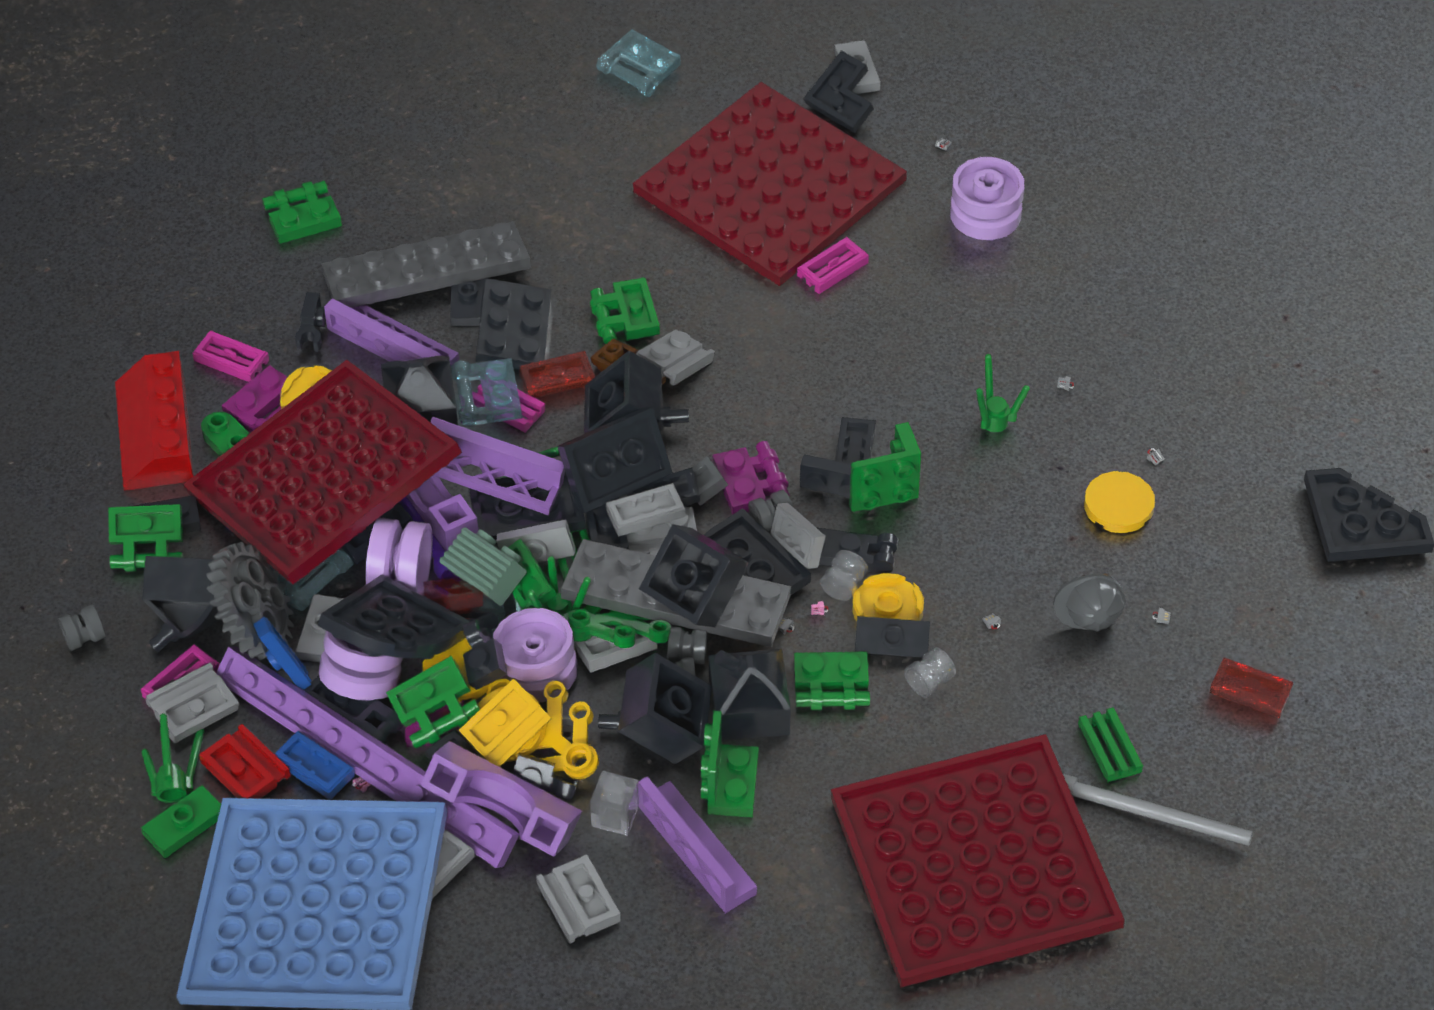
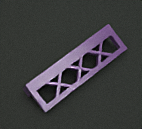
M332 298L324 306L328 330L387 361L449 356L451 368L459 361L458 352L366 305L350 308Z
M432 417L430 422L456 441L462 451L461 454L433 476L549 515L563 484L565 469L562 461ZM472 464L480 467L482 474L470 476L464 474L461 467ZM507 476L512 478L516 485L504 488L497 485L494 479ZM539 487L550 492L546 501L531 497L527 490Z
M648 776L638 781L639 808L725 913L757 895L756 884L670 781L658 788Z

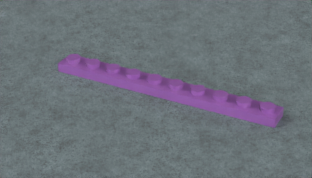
M237 646L227 648L216 674L217 676L220 675L232 692L292 732L300 731L353 767L356 775L395 801L445 802L448 810L445 829L473 848L477 856L495 868L504 867L519 836L518 832L475 804L452 803L420 786L426 771L255 658H250L246 652L241 653L240 648Z

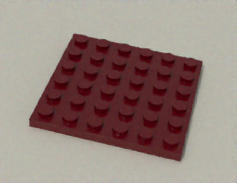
M759 82L633 182V192L770 281L781 286L797 273L798 267L821 253L907 180V171L763 82Z
M345 360L193 476L183 486L190 496L193 495L199 504L246 545H252L255 552L259 551L262 554V558L294 585L325 559L336 553L339 548L353 537L364 531L366 527L385 512L391 510L413 490L419 488L427 479L447 466L462 451L458 443L349 360Z
M1046 734L831 789V799L900 987L1124 928L1125 919Z

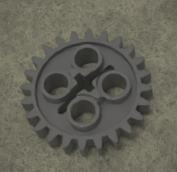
M243 542L236 545L232 544L213 554L214 561L208 564L212 572L207 573L206 576L213 585L208 586L207 590L215 598L210 601V604L217 607L219 611L215 618L218 620L222 619L224 622L223 633L230 631L231 643L239 642L241 653L248 651L250 658L258 656L259 660L267 658L265 652L268 649L260 640L254 623L263 617L268 618L287 643V641L293 638L289 630L294 628V624L288 619L289 616L294 615V612L286 604L291 599L283 594L286 585L285 583L278 582L279 572H272L270 570L271 565L266 561H262V554L259 551L254 552L252 545L244 546Z

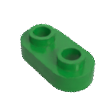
M226 412L211 413L201 423L204 441L219 456L250 434L232 415Z

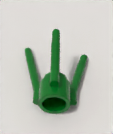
M986 354V400L983 390L981 388L976 390L981 415V428L990 432H1001L1007 428L1008 422H1015L1017 420V413L1030 387L1025 385L1022 388L1013 406L1010 408L1004 398L994 396L991 354Z
M553 556L548 557L549 582L557 595L542 606L535 592L529 590L528 596L533 607L551 610L561 616L572 610L580 609L589 589L591 578H584L572 606L570 600L561 599V593L558 591L555 558Z
M162 713L160 715V733L163 765L159 768L158 773H156L148 749L144 748L141 753L151 782L152 796H156L161 802L175 803L184 798L187 792L194 790L193 777L204 729L196 732L185 774L181 766L171 762L167 715Z

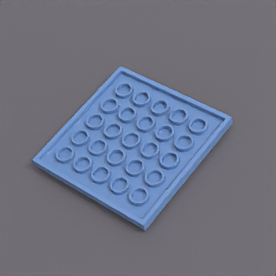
M223 798L177 991L179 1003L188 1005L412 1010L448 812L445 802Z

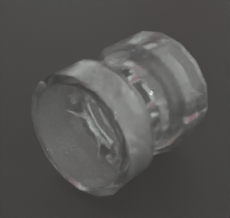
M841 550L831 562L832 568L827 569L820 579V585L832 598L846 601L855 593L857 589L856 583L861 582L868 571V566L862 557L856 553Z
M932 647L923 655L921 662L914 661L906 667L904 675L913 691L919 696L927 698L937 690L938 684L947 683L956 675V669L951 658L942 649Z

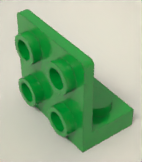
M909 422L895 425L894 440H890L891 454L856 461L851 464L849 506L852 512L872 510L879 506L904 503L911 499L919 498L921 451Z
M714 711L713 724H705V755H702L701 799H708L709 815L753 818L759 747L722 744V711Z

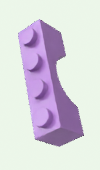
M431 476L419 488L407 495V498L424 522L430 523L432 533L445 551H448L449 546L453 545V540L457 539V534L461 533L462 528L466 527L475 534L478 532L477 517L461 494L453 497L439 477Z
M451 741L434 753L420 785L452 803H472L499 813L518 829L521 840L553 857L568 844L582 813L578 808Z

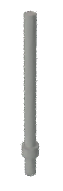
M1063 774L1072 797L1075 796L1249 846L1251 843L1253 831L1078 782L1077 777Z

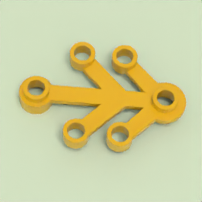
M498 679L492 682L487 689V695L495 689L504 688L510 680ZM551 681L546 684L543 693L547 699V714L552 719L546 724L544 738L537 749L553 748L560 755L539 759L556 763L553 772L564 771L570 778L576 780L588 778L596 771L599 764V756L596 750L588 745V725L593 721L594 714L590 706L585 702H576L570 707L569 717L573 722V740L571 744L562 736L563 704L568 699V691L562 682ZM554 690H561L559 696L550 697ZM582 710L587 711L583 718H576L578 712ZM579 759H587L583 765L575 766Z

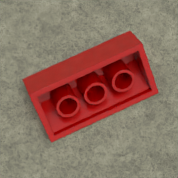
M179 351L144 355L115 382L124 491L186 483L194 476L185 379Z

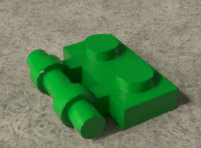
M312 181L305 182L299 188L289 191L280 189L274 191L273 195L262 198L265 211L278 208L277 211L268 214L270 224L279 244L342 226L341 216L331 195L319 199L317 197L328 193L325 181L312 183ZM306 200V202L302 204H298L291 207L289 205L291 203Z
M645 277L614 282L613 293L604 294L601 288L591 290V311L597 316V332L603 338L605 345L612 339L617 340L616 333L618 331H624L627 340L660 335L659 321ZM618 309L620 315L610 316L609 312L610 310Z
M180 504L108 507L109 543L111 545L123 544V554L110 555L111 569L124 568L125 572L137 571V568H145L146 556L183 558V552H169L168 542H183L182 506ZM156 543V553L137 554L136 544Z
M867 652L794 653L795 691H810L796 692V707H810L811 710H822V706H844V710H855V706H870V691H855L868 690ZM828 690H843V692H822V691H828Z
M452 656L386 692L401 723L405 727L418 722L421 729L409 736L416 749L428 742L431 745L441 739L440 735L456 726L461 728L481 710L475 699L463 706L461 705L458 698L471 690ZM447 705L450 713L432 722L429 714Z

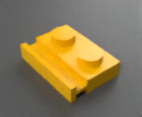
M513 678L459 731L487 761L501 767L552 718Z

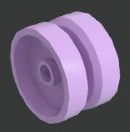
M979 157L968 160L959 166L953 175L950 208L951 220L955 227L966 236L978 240H995L1006 237L1015 231L1021 221L1024 196V177L1019 169L1010 162L996 157Z
M376 519L367 552L366 584L383 574L424 596L428 585L432 560L433 537L430 523L411 521L402 530L397 519Z
M527 608L509 615L500 622L494 631L493 638L502 644L507 675L499 679L511 681L514 678L538 702L547 701L543 691L546 684L551 681H560L567 690L570 689L577 678L578 664L574 650L573 632L564 617L557 612L544 608ZM554 690L550 697L559 696L561 690Z
M325 631L323 642L325 650L321 655L318 671L320 680L328 689L341 696L355 700H376L387 697L386 692L399 685L402 670L400 663L403 658L385 655L378 657L369 656L361 648L345 640L335 638L330 632Z

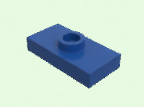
M263 617L254 623L260 640L268 649L265 655L275 670L278 671L283 668L295 685L302 690L310 686L312 680L306 667L269 619Z
M297 731L274 753L289 768L290 774L329 800L355 776L353 767L300 731Z

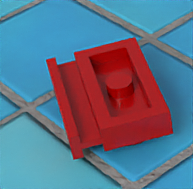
M243 724L238 726V730L232 735L228 733L199 754L201 764L237 798L261 799L275 789L280 780L283 778L287 780L291 777L289 768Z

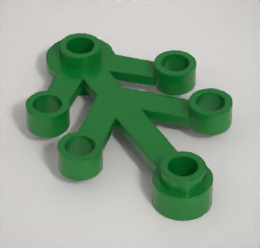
M586 605L583 609L572 610L562 616L568 621L575 642L587 641L592 636L610 641L619 648H630L635 645L636 634L648 637L655 643H665L669 641L671 625L667 621L655 620L648 624L643 621L652 619L613 610L609 613L599 614L603 608ZM612 625L616 626L615 629L607 627Z

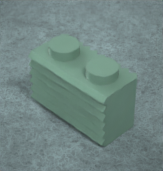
M466 527L462 528L461 533L457 534V539L453 540V545H450L448 551L444 552V556L440 558V563L490 600L502 606L527 572L518 564L521 557L505 545L501 550L495 548L494 545L497 541L481 529L475 534Z

